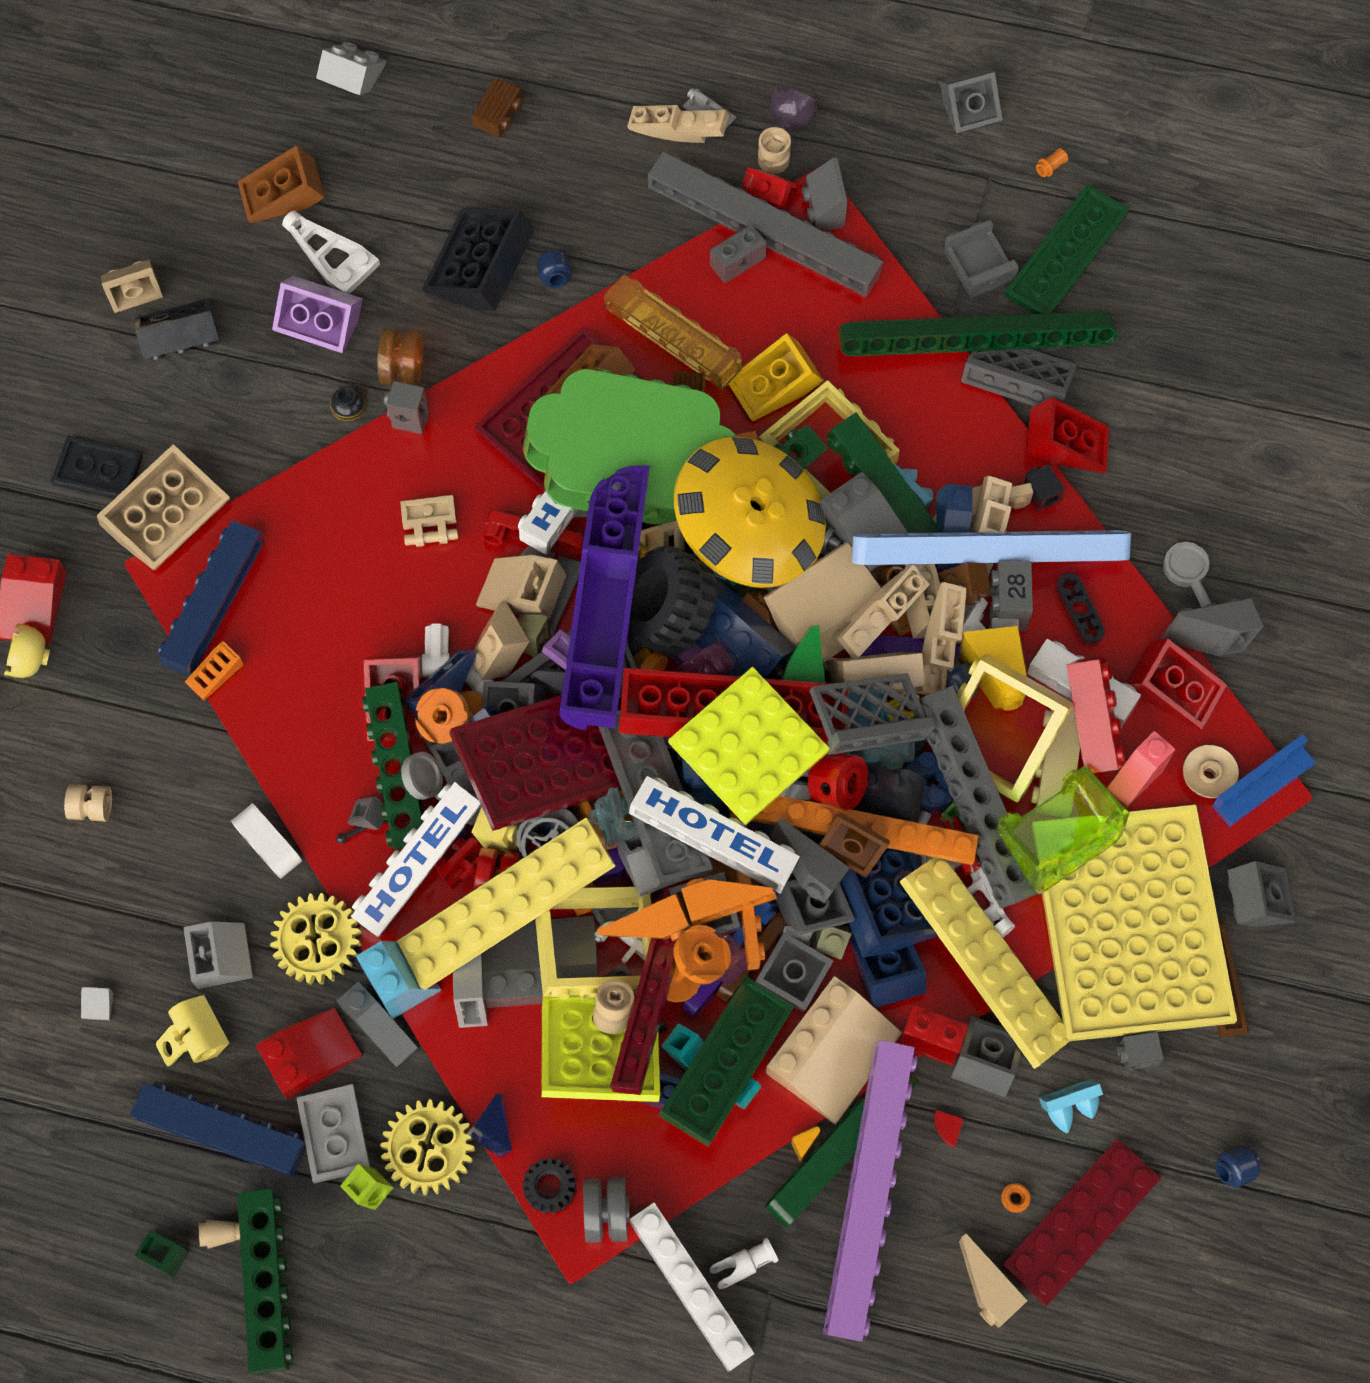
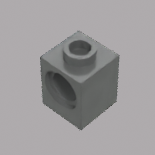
M1158 1032L1123 1037L1119 1043L1120 1046H1117L1118 1059L1120 1063H1124L1125 1071L1159 1066L1164 1060Z

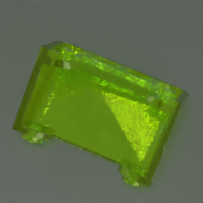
M1086 766L1078 771L1072 770L1067 773L1062 780L1064 783L1061 791L1024 816H1021L1019 813H1007L998 822V834L1030 886L1037 894L1046 892L1109 849L1123 835L1130 813Z

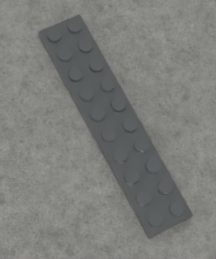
M570 636L568 637V640H567L568 645H569V643H570ZM626 642L615 728L599 726L630 810L631 803L647 776L652 779L659 778L665 781L669 788L677 792L683 791L663 737L619 733L624 668L637 669ZM631 815L657 887L711 874L713 868L707 854Z

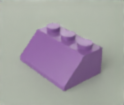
M291 276L280 284L272 330L343 353L357 326L363 298Z

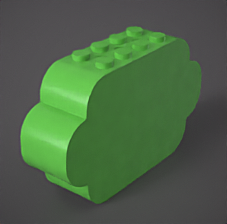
M583 369L572 373L566 378L560 394L545 395L533 404L529 413L523 451L528 463L538 471L545 473L544 486L551 500L561 506L587 512L592 492L603 478L607 479L614 475L616 470L635 465L650 466L642 522L662 525L677 521L674 509V488L678 474L688 458L697 449L711 441L737 436L730 429L719 425V407L713 398L704 392L692 390L686 385H667L661 380H642L630 374L624 376L616 375L605 369L597 371Z

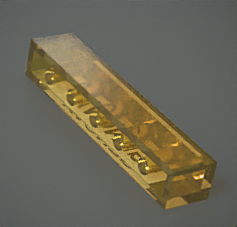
M623 275L604 294L607 310L695 372L706 373L705 379L721 390L742 370L741 355L734 347L726 346L714 333L706 332L698 322L683 316L678 308L664 303L658 294L650 293L644 289L638 280H631L626 275Z

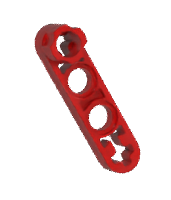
M489 511L480 537L493 545L503 544L505 535L520 539L518 524L521 517L499 511ZM564 530L552 548L572 554H582L584 536L576 532Z

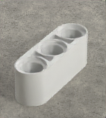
M253 803L231 820L234 827L280 879L302 862L299 855Z

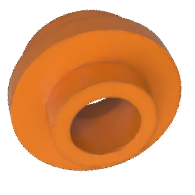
M1009 1184L1002 1191L1001 1202L1005 1209L1012 1213L1023 1212L1030 1204V1193L1022 1184ZM1011 1194H1018L1021 1199L1020 1203H1013L1010 1199Z

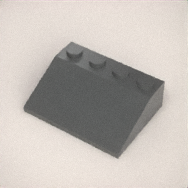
M594 916L551 919L557 978L598 977ZM535 921L527 923L483 952L484 1000L487 1008L542 1004L543 991Z

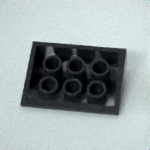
M462 208L422 288L423 292L475 310L496 311L535 228L520 210Z

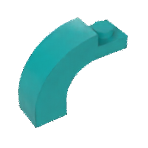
M678 1023L661 1047L686 1071L704 1041L699 1035ZM750 1078L735 1104L745 1109L759 1091L761 1085L753 1078Z

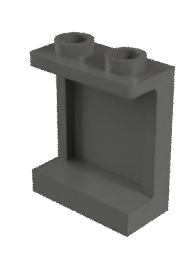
M991 220L977 222L963 231H955L945 241L944 252L970 298L1011 283L1018 273L1019 267L1015 260H1008L994 236Z

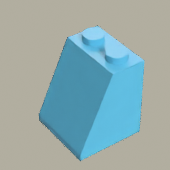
M380 941L356 956L392 1019L441 991L437 983L426 990L419 986L397 942Z

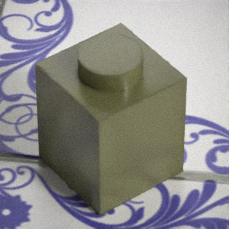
M842 924L815 931L811 942L816 951L842 959L851 932L848 925Z

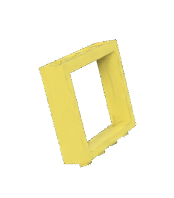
M828 380L759 436V441L774 446L826 402L844 420L857 412L893 464L898 461L899 449L893 444L894 440L890 437L887 438L881 432L876 422L873 420L869 421L863 415L861 408L846 399L841 389L837 390ZM806 469L804 470L816 487L821 500L828 496L830 492Z
M985 655L980 661L977 659L974 661L968 672L972 675L968 684L963 683L957 693L963 711H965L985 672L1054 710L1015 785L989 771L997 791L1018 803L1027 791L1069 714L1073 702L989 655Z
M635 887L581 888L551 909L638 907L639 911L651 905L650 893L640 897ZM550 909L535 918L543 996L565 999L569 995H580L584 999L594 998L602 983L610 980L622 981L630 986L633 993H636L641 976L557 978ZM642 938L644 961L651 938Z

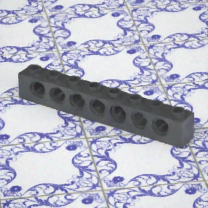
M950 686L919 699L926 718L932 717L936 725L934 730L927 736V741L936 756L938 767L947 782L949 793L955 801L961 821L964 823L969 834L978 835L976 853L999 908L1018 903L1040 893V889L954 687Z

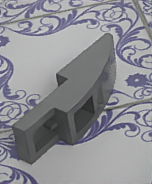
M422 736L429 751L435 758L446 783L452 786L454 782H458L477 797L453 742L446 744L428 741ZM481 806L469 820L470 826L475 824Z

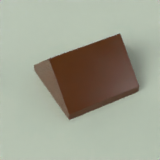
M838 811L819 846L850 867V869L867 877L888 847L890 841Z

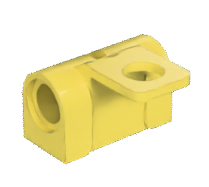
M202 995L182 1001L169 1010L168 1013L174 1024L161 1036L156 1046L165 1064L171 1066L187 1051L195 1063L217 1057L229 1044V1041L205 996ZM167 1041L172 1046L171 1056L168 1054L166 1050Z

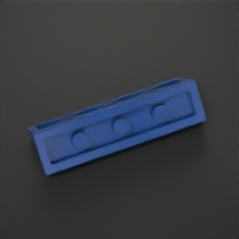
M1303 734L1217 797L1212 807L1229 827L1314 766L1316 762L1303 748L1308 742V739Z

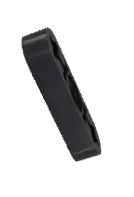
M1073 573L1061 575L1056 585V592L1079 639L1085 645H1097L1102 640L1105 629L1080 578ZM1065 582L1069 585L1074 584L1072 593L1069 588H1063ZM1081 603L1086 606L1087 613L1078 615L1073 611V606ZM1088 625L1092 631L1097 630L1095 637L1092 634H1086Z

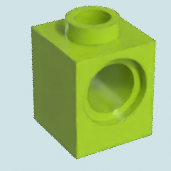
M359 1163L340 1186L358 1205L374 1210L378 1208L393 1189V1186L376 1169Z

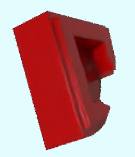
M936 1110L934 1114L936 1130L947 1145L955 1148L963 1118Z

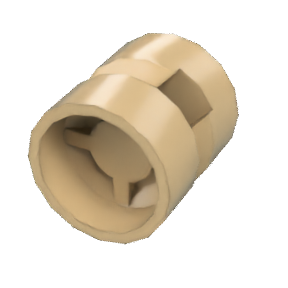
M778 127L764 130L760 134L758 142V164L764 171L773 174L785 171L790 162V135L787 131Z
M69 784L64 804L66 818L70 820H85L88 816L91 821H108L112 809L111 788L109 786L94 785L89 789L87 785Z
M610 980L602 983L598 988L593 1011V1022L597 1029L608 1034H618L626 1029L634 1001L633 990L629 985L622 981Z

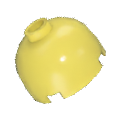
M16 623L15 629L20 630V633L13 634L7 658V666H11V670L5 669L4 675L15 678L31 677L38 672L41 664L47 665L50 650L45 649V639L36 628Z

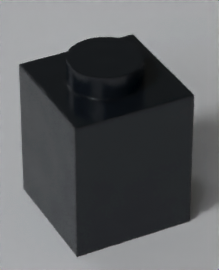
M1049 464L1042 468L1039 466L1027 472L1024 484L1031 483L1033 489L1031 501L1038 512L1062 500L1065 489Z

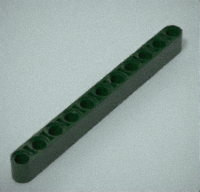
M1104 311L846 322L838 328L841 350L847 356L1105 346L1112 344L1118 336L1111 314Z

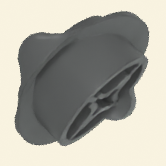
M564 808L523 821L517 831V845L522 857L525 858L533 852L532 843L540 848L547 841L565 832L564 828L568 830L577 824L576 816L570 810ZM542 823H556L548 835L536 833V830Z

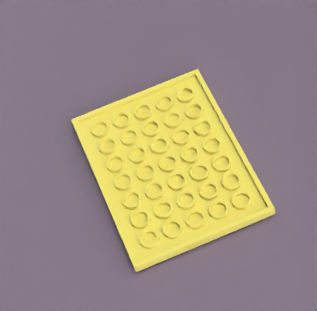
M1196 805L1031 823L1066 1042L1233 1024L1237 1021Z

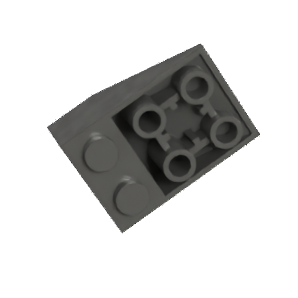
M1236 598L1224 604L1216 605V603H1210L1199 609L1185 608L1179 611L1161 639H1169L1177 646L1216 656H1225L1243 652L1263 628V624L1251 598L1245 600Z

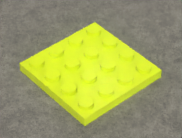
M753 667L668 740V743L745 826L830 750L820 737Z
M569 995L565 999L552 996L542 997V1097L659 1102L658 1033L641 1095L612 1092L610 1084L626 1029L618 1034H608L597 1029L593 1022L596 997L588 999L581 998L580 995Z

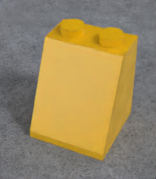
M1018 626L963 632L959 647V657L963 663H969L972 666L976 659L980 661L985 655H989L1026 676ZM987 672L984 673L981 679L980 688L995 709L1003 708V710L1009 711L1022 706L1026 694Z

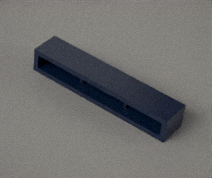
M233 520L228 528L225 527L221 532L219 545L216 550H212L209 554L207 567L204 572L197 576L194 591L186 597L182 613L179 618L174 619L169 637L161 643L158 649V658L164 667L188 677L199 666L265 543L260 531Z
M154 1082L153 1086L143 1083L130 1113V1116L135 1121L294 1178L306 1149L305 1143L300 1140L301 1135L289 1130H285L284 1134L274 1131V1125L259 1120L258 1124L247 1121L249 1118L247 1115L237 1111H232L230 1115L222 1112L223 1107L213 1102L206 1101L205 1105L195 1102L196 1097L180 1091L179 1096L169 1092V1087Z

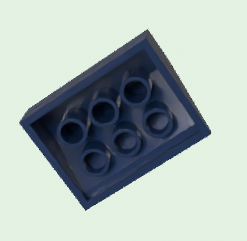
M886 848L867 877L849 869L839 883L854 916V921L849 924L863 958L887 954L938 936L899 882L921 866L915 853Z

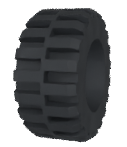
M661 546L650 550L645 554L646 557L640 558L637 562L627 638L635 645L666 656H672L692 648L695 645V641L703 636L705 627H708L711 622V613H714L715 610L714 600L717 598L715 585L717 582L713 570L703 563L698 556L672 546Z

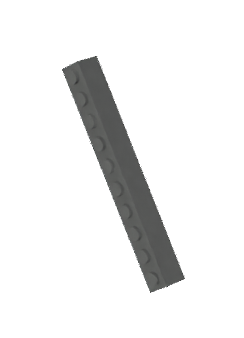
M662 152L648 173V188L737 233L753 225L766 241L767 248L865 297L869 295L881 276L883 261L876 255L867 254L857 249L852 243H845L835 238L830 232H823L813 227L808 221H801L791 216L786 210H779L769 205L764 199H757L747 194L745 190L738 187L735 188L725 183L723 179L713 177L705 173L701 168L683 162L675 155Z

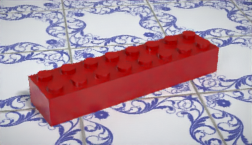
M624 668L619 733L672 737L740 677ZM765 679L826 744L828 737L809 690L813 686L827 685L828 683ZM846 690L845 693H844V696H846L847 698H848V690ZM821 694L823 701L833 707L836 699L828 694ZM840 702L837 710L848 716V707ZM832 717L831 722L835 731L845 728V723Z

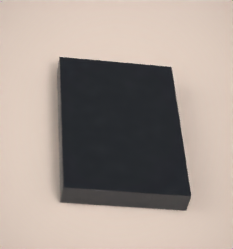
M67 436L51 483L54 486L115 499L135 480L143 455L138 451Z

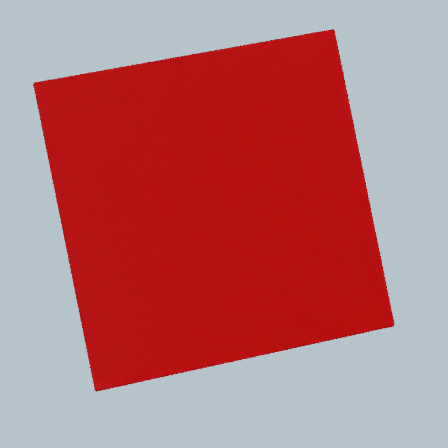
M813 171L795 180V182L801 183L802 187L806 186V176ZM791 187L786 207L768 202L769 205L779 210H786L791 216L801 221H808L807 208H809V203L803 200L802 188ZM847 195L845 228L827 230V232H830L835 238L845 243H852L857 249L867 254L876 255L883 261L881 276L867 297L767 247L764 260L724 284L710 266V250L734 236L737 232L718 224L427 389L425 395L429 414L423 434L392 428L391 420L387 417V413L223 505L155 571L136 556L125 562L126 569L169 637L172 622L175 618H179L182 613L183 603L186 597L194 591L197 576L204 572L207 567L209 554L212 550H216L219 545L223 529L225 527L228 528L233 520L261 532L265 543L200 662L201 664L214 648L224 641L241 658L244 665L215 690L207 700L329 897L334 896L337 899L336 905L343 901L346 904L345 910L351 909L355 912L352 906L361 895L366 897L373 889L369 884L379 872L381 874L386 872L389 868L386 862L395 852L393 847H388L385 831L389 830L388 822L382 824L379 830L368 828L348 838L344 844H339L336 841L338 834H346L359 827L348 823L357 799L377 797L385 803L383 793L378 792L376 777L380 776L379 767L374 766L371 750H375L374 741H367L366 713L362 704V697L365 696L363 660L368 657L425 654V627L431 624L448 626L449 653L451 657L460 649L474 650L481 633L495 610L476 606L494 559L520 556L529 546L520 539L506 535L503 544L498 545L490 544L482 539L480 536L489 511H499L522 518L525 514L529 515L532 511V505L539 494H544L541 489L476 433L474 426L583 327L589 330L606 346L619 347L636 369L635 371L647 381L661 380L669 385V381H674V372L702 373L624 318L641 301L724 359L708 377L706 376L705 393L713 398L719 407L720 426L730 429L735 435L756 431L758 440L760 435L828 380L837 390L841 389L846 399L851 403L857 404L869 421L873 420L876 422L881 432L887 438L890 437L894 440L893 444L899 449L898 461L895 464L900 469H916L917 480L915 483L920 487L933 490V499L927 508V512L932 518L936 515L937 492L946 484L972 486L973 489L983 485L984 477L992 476L1010 482L1012 487L1024 484L1026 474L1031 469L1038 466L1042 468L1049 464L1027 453L1029 430L1002 395L961 382L967 359L970 357L969 352L847 356L843 354L838 337V328L846 322L941 318ZM652 316L641 324H647L650 330L655 317ZM658 320L653 330V333L658 332L659 330L665 328L667 325H663L662 327L657 329L661 322ZM671 328L665 329L661 333V338L665 341L671 340L675 335L674 330ZM666 331H671L672 335L669 338L663 337ZM787 333L800 343L824 381L805 396L752 421L726 380ZM678 335L670 343V345H674L681 342L676 347V349H679L682 346V344L686 341L685 338L676 341L681 335ZM689 341L687 343L692 347L689 348L685 345L684 347L688 349L687 352L682 349L679 350L686 356L696 347ZM701 349L695 350L696 352L700 351L702 353V356L699 359L693 358L694 355L697 356V354L694 352L689 356V358H691L695 362L702 360L705 353ZM825 402L796 427L800 431L804 426L808 425L828 447L806 470L832 493L854 478V476L845 470L841 457L837 452H833L827 444L825 435L844 419ZM783 437L778 442L783 445L787 440ZM790 450L791 455L798 458L797 454ZM1049 464L1065 489L1062 500L1039 512L1032 501L1020 509L1011 507L1005 532L1097 531L1106 529L1055 464ZM453 495L456 523L446 524V529H457L458 539L448 540L446 544L432 542L424 543L422 547H416V545L406 546L404 535L414 534V529L404 530L400 502ZM587 517L572 518L565 530L584 536ZM647 523V524H646V525L650 526L651 528H652V527H655V526H659V525L650 524V523ZM438 526L422 527L423 533L438 531ZM553 548L550 550L555 553L553 558L555 560H558L559 555L581 562L582 554H572ZM1130 560L1031 562L1033 612L1027 630L1019 631L1026 676L1073 702L1027 674L1030 663L1044 642L1049 639L1052 642L1057 641L1063 644L1067 651L1075 656L1080 655L1084 658L1105 657L1106 663H1109L1111 666L1113 678L1122 684L1127 683L1150 641L1161 640V637L1175 618ZM998 563L993 564L988 576L989 581H991L992 570H996ZM1065 573H1073L1080 578L1104 626L1103 638L1097 645L1088 646L1081 642L1056 592L1058 579ZM1065 582L1063 588H1069L1072 593L1074 584L1069 585ZM742 585L741 589L745 588L747 589V593L755 590L757 587ZM577 586L557 632L562 630L564 633H568L572 629ZM986 596L983 598L988 604L983 611L984 616L979 622L986 629H989L991 622L989 621V606L992 605V597ZM1078 603L1073 606V611L1078 615H1084L1087 613V608L1085 605ZM890 624L879 635L898 637ZM1088 625L1086 634H1092L1095 637L1097 630L1092 631ZM910 630V631H908L907 633H905L904 635H902V636H900V637H913V636H912V632H911V630ZM1178 646L1223 681L1200 651ZM844 648L831 658H849L850 655ZM522 653L509 676L534 657ZM226 656L222 658L226 664L230 661ZM667 656L668 663L664 671L684 672ZM217 663L213 666L219 672L222 670ZM557 664L554 665V666H553L552 668H550V669H556V670H557ZM824 670L825 683H828L829 672ZM209 671L205 673L211 680L215 678ZM508 676L491 679L494 682H502ZM201 678L197 680L204 689L208 686ZM465 682L461 692L472 691V689ZM979 686L976 688L979 694L970 700L964 713L989 771L1015 785L1046 728L1043 726L1045 710L1050 711L1051 708L1025 695L1022 706H1019L1017 709L1009 711L1003 710V708L995 709ZM1226 686L1202 730H1198L1148 703L1141 697L1139 698L1135 708L1122 726L1121 734H1118L1120 745L1124 746L1126 752V761L1123 762V765L1153 731L1175 748V751L1164 771L1128 808L1107 790L1122 767L1118 770L1085 774L1080 747L1072 807L1068 818L1196 805L1207 865L1210 868L1308 804L1312 799V795L1300 779L1296 778L1229 827L1212 807L1217 798L1200 796L1189 788L1183 776V765L1190 752L1200 746L1214 745L1228 751L1238 765L1239 776L1237 782L1278 753L1259 726ZM546 692V700L553 698L554 693ZM916 693L917 695L920 696V698H923V697L927 696V695H923V694ZM889 695L886 698L887 703L893 700ZM904 706V708H903L905 711H908V712H911V711H912L911 709H909V708L906 707V706ZM423 738L411 740L413 754L426 752L432 755ZM396 740L383 741V746L390 748L394 746ZM890 745L846 752L863 758L867 768H907V765L889 750ZM931 745L924 752L932 753ZM398 761L390 763L388 773L391 775L397 774L401 769V763ZM1210 771L1204 772L1207 778H1213V774ZM443 776L442 789H443V788L445 787V785L447 784V783H446V780H445V778H444V776ZM1035 776L1018 803L998 792L1040 889V893L1002 908L1006 916L1015 925L1014 929L1003 939L1034 982L1054 970L1030 825L1032 822L1066 819L1035 813L1036 803H1031L1034 786H1039L1040 779ZM931 782L928 784L926 783L928 787H930L933 784ZM398 788L393 792V801L399 802L405 798L406 791L404 788ZM434 796L421 800L423 814L430 805L435 808L439 803ZM942 813L931 814L927 825L944 828L942 825L944 822L941 820ZM400 816L397 820L398 828L404 829L408 827L411 821L410 816ZM467 823L455 840L459 836L467 839L474 837L477 840L472 833L474 824L470 826ZM453 842L443 854L449 859L456 853L452 848ZM434 866L382 935L377 937L359 923L354 928L361 930L362 934L355 937V939L362 943L360 947L363 951L380 941L397 942V940L475 890V879L469 876L464 882L460 881L453 889H450L437 873L438 870ZM962 866L954 870L966 888L973 884L971 875H965ZM626 875L621 880L597 885L595 888L629 887L633 882L630 876ZM688 879L683 880L675 884H672L671 886H680L690 881ZM977 890L972 894L983 911L990 907L988 899L981 890ZM550 909L551 919L594 916L592 911L577 916L574 909ZM594 916L595 932H596L597 929L600 927V924L598 923V921L596 920V918H595V916ZM996 920L994 922V925L999 923L1001 920ZM769 922L767 925H764V926L761 928V932H757V933H759V936H760V935L762 934V932L766 929V927L770 924V922ZM731 932L726 940L730 950L734 948V946L729 942V940L735 932ZM608 936L604 942L596 941L598 977H603L623 964L621 959L631 947L619 937ZM939 936L914 944L916 952L926 970L927 993L875 1008L902 1032L896 1044L901 1042L913 1005L967 1025L971 1016L981 1018L991 1011L989 1005ZM811 942L810 945H809V947H811V948L814 949V947H813V945H812V942ZM849 942L842 959L821 953L832 959L833 963L803 1013L793 1008L751 1077L761 1085V1088L745 1109L736 1104L733 1106L709 1147L658 1116L661 1111L660 1109L639 1101L542 1097V1004L487 1008L488 1026L459 1028L453 998L452 972L437 982L441 991L404 1012L402 1015L568 1283L573 1284L641 1240L631 1224L627 1222V1242H612L609 1238L607 1223L604 1224V1238L601 1243H586L583 1202L584 1177H599L602 1181L603 1195H607V1181L609 1177L625 1176L626 1195L629 1194L630 1219L655 1203L666 1221L669 1222L791 1142L794 1136L811 1129L826 1119V1117L767 1075V1066L834 976L860 994L868 1003L870 1001L864 990ZM745 946L737 948L744 955L746 954ZM775 946L765 957V960L761 962L759 969H756L750 976V979L756 981ZM634 952L624 964L632 976H641L645 961ZM717 995L695 1018L682 1009L686 1001L672 1002L666 1000L661 1019L666 1025L667 1030L661 1034L658 1033L659 1072L681 1080L686 1071L661 1046L678 1023L699 1035L705 1042L728 1005ZM914 1053V1055H917V1059L922 1056ZM868 1081L855 1099L866 1093ZM547 1158H552L555 1161L557 1159L561 1160L563 1164L568 1165L575 1178L576 1192L571 1204L566 1205V1209L563 1211H556L555 1214H551V1212L544 1214L539 1210L533 1209L523 1192L522 1184L525 1172H528L529 1167L532 1164H537V1160L540 1159L543 1161L547 1160ZM553 1175L544 1176L538 1184L539 1192L546 1197L555 1196L561 1187L560 1180Z

